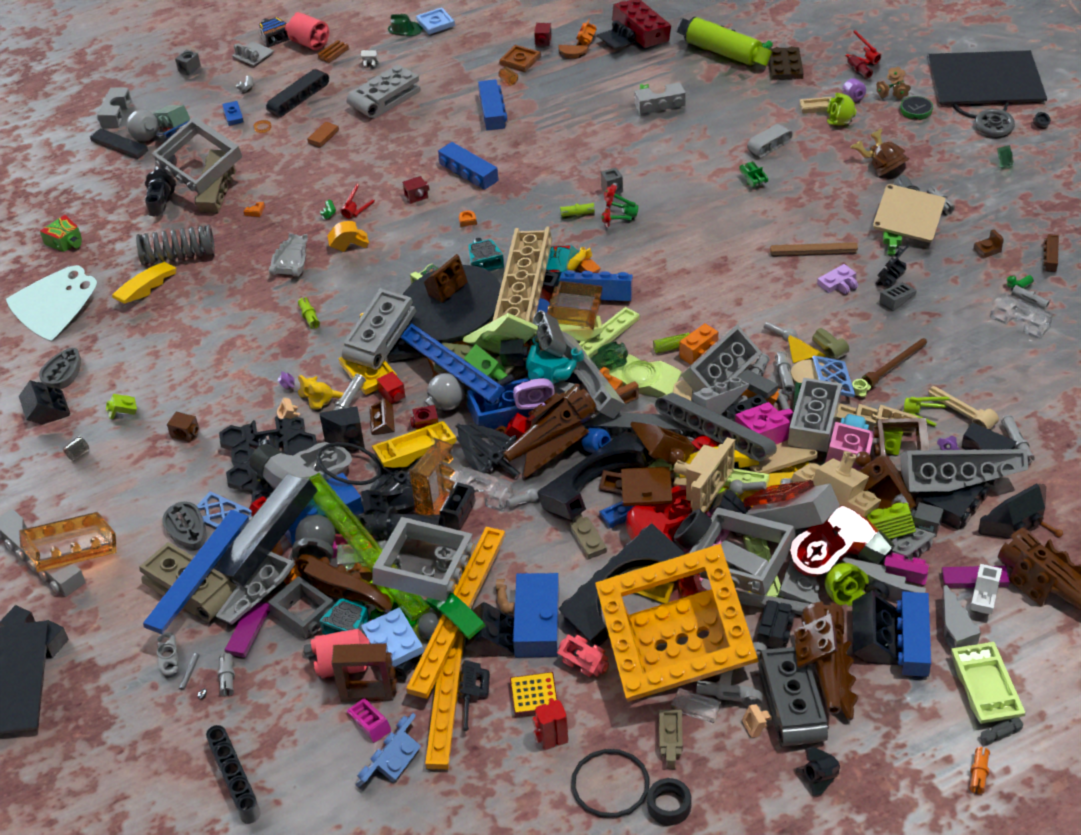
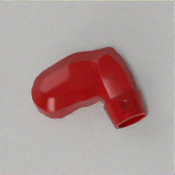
M686 485L671 488L673 504L637 505L628 511L626 528L631 541L639 535L643 528L652 523L673 542L672 538L676 530L692 513L691 501L686 500Z

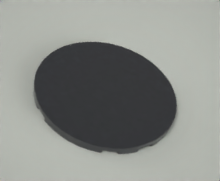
M463 265L468 282L441 303L428 295L424 285V281L436 270L420 277L402 294L412 298L413 303L411 306H414L417 311L403 332L411 324H414L441 344L463 340L465 336L482 328L489 321H493L501 288L498 279L486 269L472 265Z

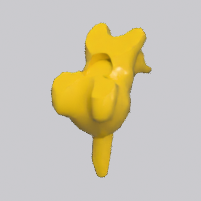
M299 375L300 389L298 390V395L309 399L311 409L319 410L329 404L332 398L340 399L344 394L332 390L324 382H316L317 376L305 378Z

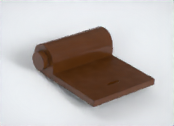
M669 466L621 469L623 506L673 504L671 482H674V470H670Z

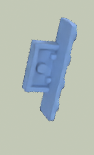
M414 713L408 717L404 715L396 724L398 730L395 733L391 732L383 741L385 744L382 750L378 748L370 758L373 761L370 766L367 767L365 765L358 773L357 777L359 780L355 784L358 788L366 782L376 768L394 782L420 749L421 745L404 732L416 717Z

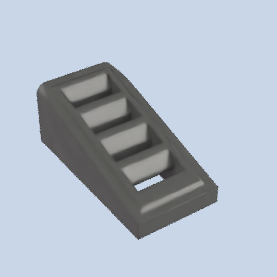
M901 282L881 292L879 302L895 310L916 294L917 290Z

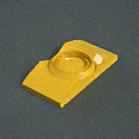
M441 421L372 445V449L384 467H407L414 460L421 459L427 455H440L450 448L457 439L447 424Z

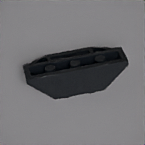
M1036 483L1006 499L992 509L988 515L980 518L978 532L981 535L1011 539L1010 536L1021 528L1028 530L1033 526H1038L1044 519L1047 486Z

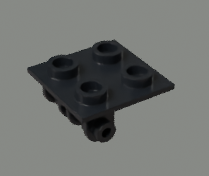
M618 20L612 22V30L596 35V37L615 49L636 42L634 39L636 36L635 32Z
M909 244L904 249L900 248L894 255L896 258H891L886 263L887 269L883 268L877 275L879 279L875 283L876 285L881 281L885 287H891L906 270V263L901 262L899 258L909 247Z

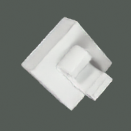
M361 51L365 68H367L368 63H372V67L375 68L376 63L379 62L377 51Z

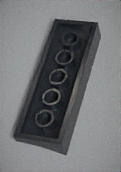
M287 474L220 558L214 569L229 577L231 581L244 587L318 492L312 481Z

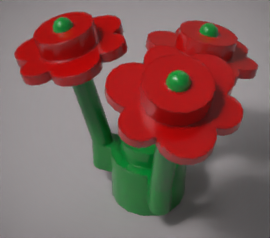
M614 184L611 187H607L604 192V200H606V207L608 208H605L601 218L607 228L610 226L611 219L631 221V218H636L639 209L635 202L615 194L617 186ZM614 197L625 202L626 204L622 205L613 202ZM611 206L622 208L624 216H610Z

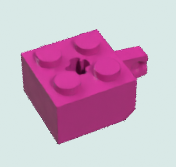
M768 402L735 414V422L773 440L775 444H779L789 439V428L794 412L791 409L778 411Z

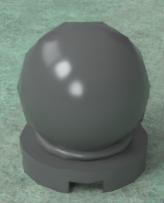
M319 514L309 515L299 522L295 531L296 542L292 546V558L297 561L300 555L307 554L313 555L318 559L327 557L331 563L334 553L332 546L336 539L334 525L328 518Z

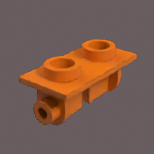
M590 18L587 23H583L576 37L578 40L576 45L579 43L584 46L590 45L597 30L595 25L589 23Z

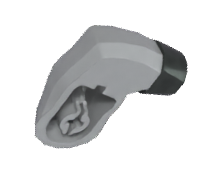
M327 442L318 443L307 450L296 453L294 456L286 455L284 452L268 444H263L257 447L249 461L250 467L258 474V477L266 480L274 490L287 474L302 479H310L315 486L332 478L325 474L318 466L316 458L319 449L329 444ZM341 446L329 447L322 451L320 456L325 468L335 475L345 473L352 461L350 453Z

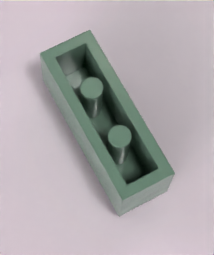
M167 105L152 112L158 120L159 128L176 127L191 120L184 105Z

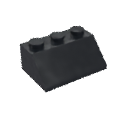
M873 590L852 600L853 653L867 663L898 665V652H901V648H897L898 634L901 635V630H897V617H900V613L896 612V607Z

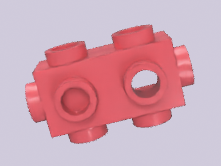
M568 634L560 642L559 651L557 652L563 657L562 662L572 668L574 665L581 667L579 672L590 678L592 674L597 677L600 673L604 674L609 666L607 662L609 658L604 655L606 651L595 644L593 648L588 646V641L579 635H576L574 638Z

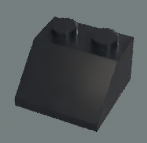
M357 406L319 413L325 442L351 443L365 448ZM341 446L348 452L357 451V449Z

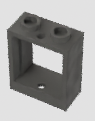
M298 576L273 597L268 604L273 617L307 640L321 628L320 619L334 606V601ZM306 595L320 605V607L302 621L288 611V609Z

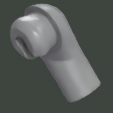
M247 76L245 83L240 82V84H237V89L240 92H246L253 87V77Z

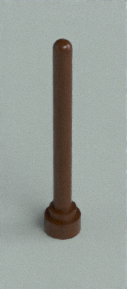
M925 338L920 339L876 372H868L863 375L862 379L873 388L878 384L880 377L925 346L927 340Z

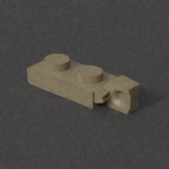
M579 514L572 519L570 523L572 533L588 559L607 552L606 545L588 517L583 518L582 514Z
M659 710L661 756H667V769H676V756H681V752H683L682 710Z

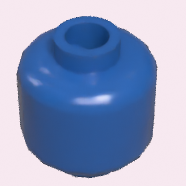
M589 428V432L582 437L583 448L589 453H594L611 441L609 433L599 428Z

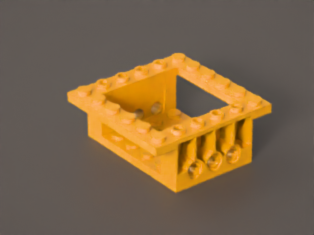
M721 544L595 583L628 702L759 662ZM707 572L712 589L636 613L629 614L622 598L623 596L697 573ZM703 630L709 631V635L706 638L698 637L699 632ZM680 637L688 638L687 643L684 645L677 644V640ZM659 644H667V648L664 651L656 650Z

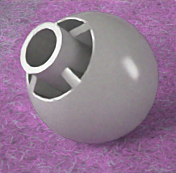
M148 110L134 111L130 114L126 123L128 133L138 141L151 140L159 129L156 116Z
M449 373L435 376L428 384V398L425 400V403L428 406L435 405L436 410L441 409L442 411H450L457 408L464 399V383Z

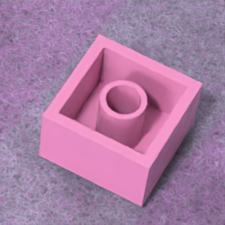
M835 422L825 463L833 458L841 462L845 451L851 452V457L853 454L856 455L861 451L870 454L873 431ZM854 461L853 466H852V468L855 469V470H857V471H860L862 468H864V467H859V466L855 463V461Z

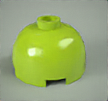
M835 93V98L830 99L827 113L830 114V119H827L828 124L843 126L855 117L856 108L851 97L842 93Z
M840 563L828 572L824 584L826 593L836 604L852 606V600L865 594L863 590L866 583H869L867 574L860 567L851 563Z

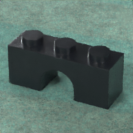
M15 605L0 620V627L35 622L32 612ZM48 620L49 629L46 655L53 658L69 639L64 627Z

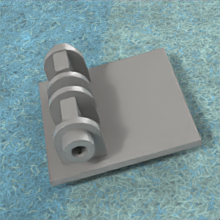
M254 41L246 46L238 43L234 45L235 53L232 57L254 66L268 57L274 50Z
M915 528L916 532L890 539L895 545L891 552L905 555L904 559L913 560V557H919V555L932 547V538L936 535Z

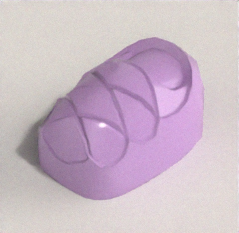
M543 378L523 382L514 387V401L517 408L534 409L541 403L545 406L544 401L554 395L553 383Z

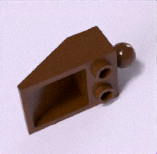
M633 421L630 424L649 451L648 454L657 460L661 458L670 465H674L677 460L686 462L695 448L687 437L660 426Z
M861 451L856 454L855 463L859 467H864L859 472L869 476L863 491L872 492L877 498L881 499L880 505L876 509L891 508L896 503H907L910 510L916 506L900 472L889 456L880 455L871 462L869 453ZM881 468L880 472L877 473L876 470Z

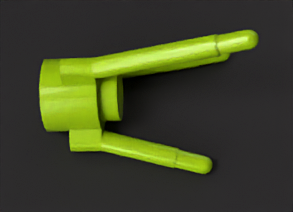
M906 397L903 412L915 415L917 418H923L916 415V413H920L921 407L946 408V405L922 402L948 401L950 397ZM926 419L927 424L934 427L937 426L936 423Z

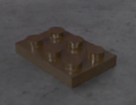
M799 47L769 48L772 51L769 59L772 80L804 78Z

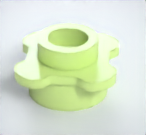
M856 379L852 383L854 393L859 397H866V392L871 389V386L863 379Z

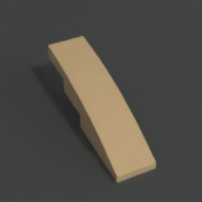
M840 404L835 422L841 423L842 417L845 418L848 414L862 416L866 420L865 424L869 425L868 430H872L873 426H876L878 419L917 418V416L883 405H879L878 409L859 404L856 409Z

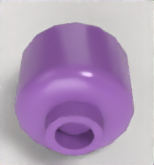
M853 78L845 82L842 91L843 94L851 97L854 102H858L864 98L866 86L858 79Z

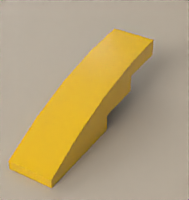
M166 262L152 266L122 285L112 294V298L125 304L149 296L151 288L163 285L165 277L176 274V267Z

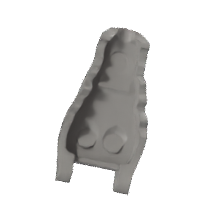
M289 233L288 240L283 241V244H280L279 249H276L275 254L272 256L271 266L269 267L270 275L292 274L298 277L303 272L306 262L307 234L298 236L297 234Z

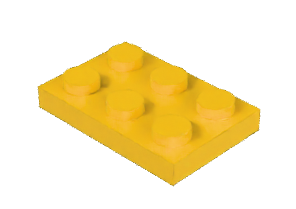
M342 357L338 358L339 364L352 380L355 374H360L366 379L360 388L365 395L378 390L377 378L392 371L394 372L385 360L378 369H372L344 360Z

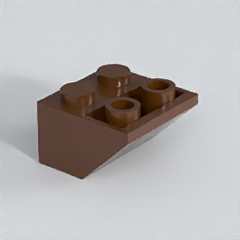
M458 254L453 256L424 281L428 295L441 303L468 282L460 256Z

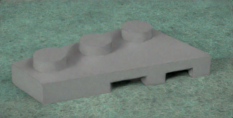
M791 557L778 595L793 601L809 604L820 602L818 599L819 584H817L816 577L806 576L798 572L793 565Z

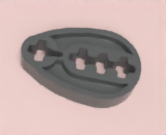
M68 348L46 362L39 372L41 382L47 386L60 389L71 385L81 367L78 349Z
M186 501L178 502L165 511L162 523L173 540L193 550L200 549L205 544L206 526L195 504ZM177 512L181 513L189 527L185 528L176 514ZM191 535H194L197 540L194 541Z

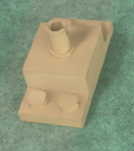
M727 437L724 443L719 445L718 449L703 445L690 464L677 460L675 463L674 473L686 476V500L691 501L690 507L692 512L700 509L705 513L733 473L735 439Z
M848 451L843 453L841 462L833 458L821 466L809 463L793 473L791 479L805 488L831 483L839 505L855 510L864 517L878 508L881 499L877 498L872 492L863 491L869 476L852 468L856 455L853 454L851 457V452Z

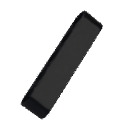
M318 69L311 70L272 97L266 104V110L276 116H284L324 88L329 83V75Z
M214 725L206 732L210 750L240 819L246 824L254 823L260 818L261 814L255 794L226 729L221 725Z

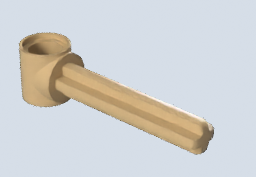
M932 386L928 391V394L932 397H950V400L940 402L972 419V423L990 430L999 422L997 413L992 409L976 410L935 386Z

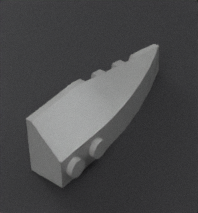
M1027 449L905 451L900 454L901 475L908 492L952 491L1028 470Z

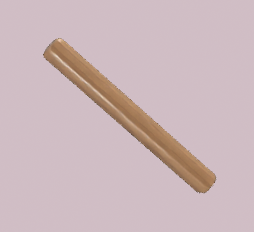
M856 242L770 246V254L772 256L856 253L858 251Z

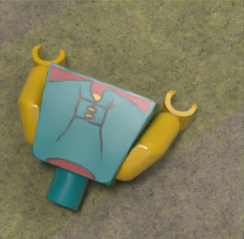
M572 245L551 246L546 269L559 275V287L561 273L567 270L575 271L580 262L591 258V248L586 250L585 247H581L580 251H578Z

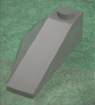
M270 552L244 587L238 584L216 614V617L232 625L278 586L295 563Z

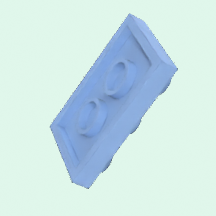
M400 607L361 625L370 644L387 643L388 652H391L393 656L392 665L394 666L424 653L422 644Z

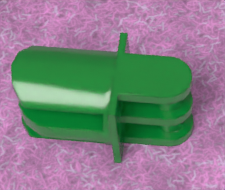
M753 161L739 166V171L747 179V185L755 187L756 184L761 185L762 182L768 183V177L763 172V167L759 168Z

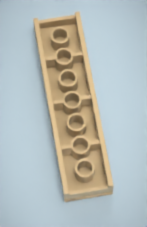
M550 227L539 231H519V228H515L493 321L509 313L533 324L553 240Z

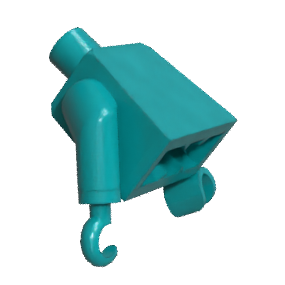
M537 335L534 336V345L531 346L526 359V369L528 370L530 380L544 378L553 384L567 380L576 368V363L584 359L583 351L580 350L578 353L577 347L571 350L572 360L562 356L557 358L544 350H540L539 343L535 342L538 337Z

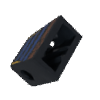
M278 17L272 19L265 18L259 23L260 34L267 48L290 40L285 30L287 23Z

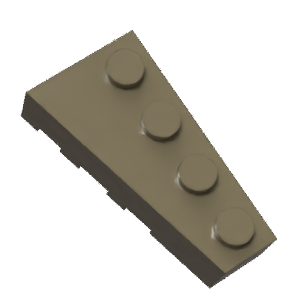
M209 150V154L205 158L206 165L202 170V174L221 159L226 152L223 150ZM234 165L202 194L198 193L195 196L194 202L199 212L219 213L224 202V194L228 192V183H232L233 180L231 175L236 173Z

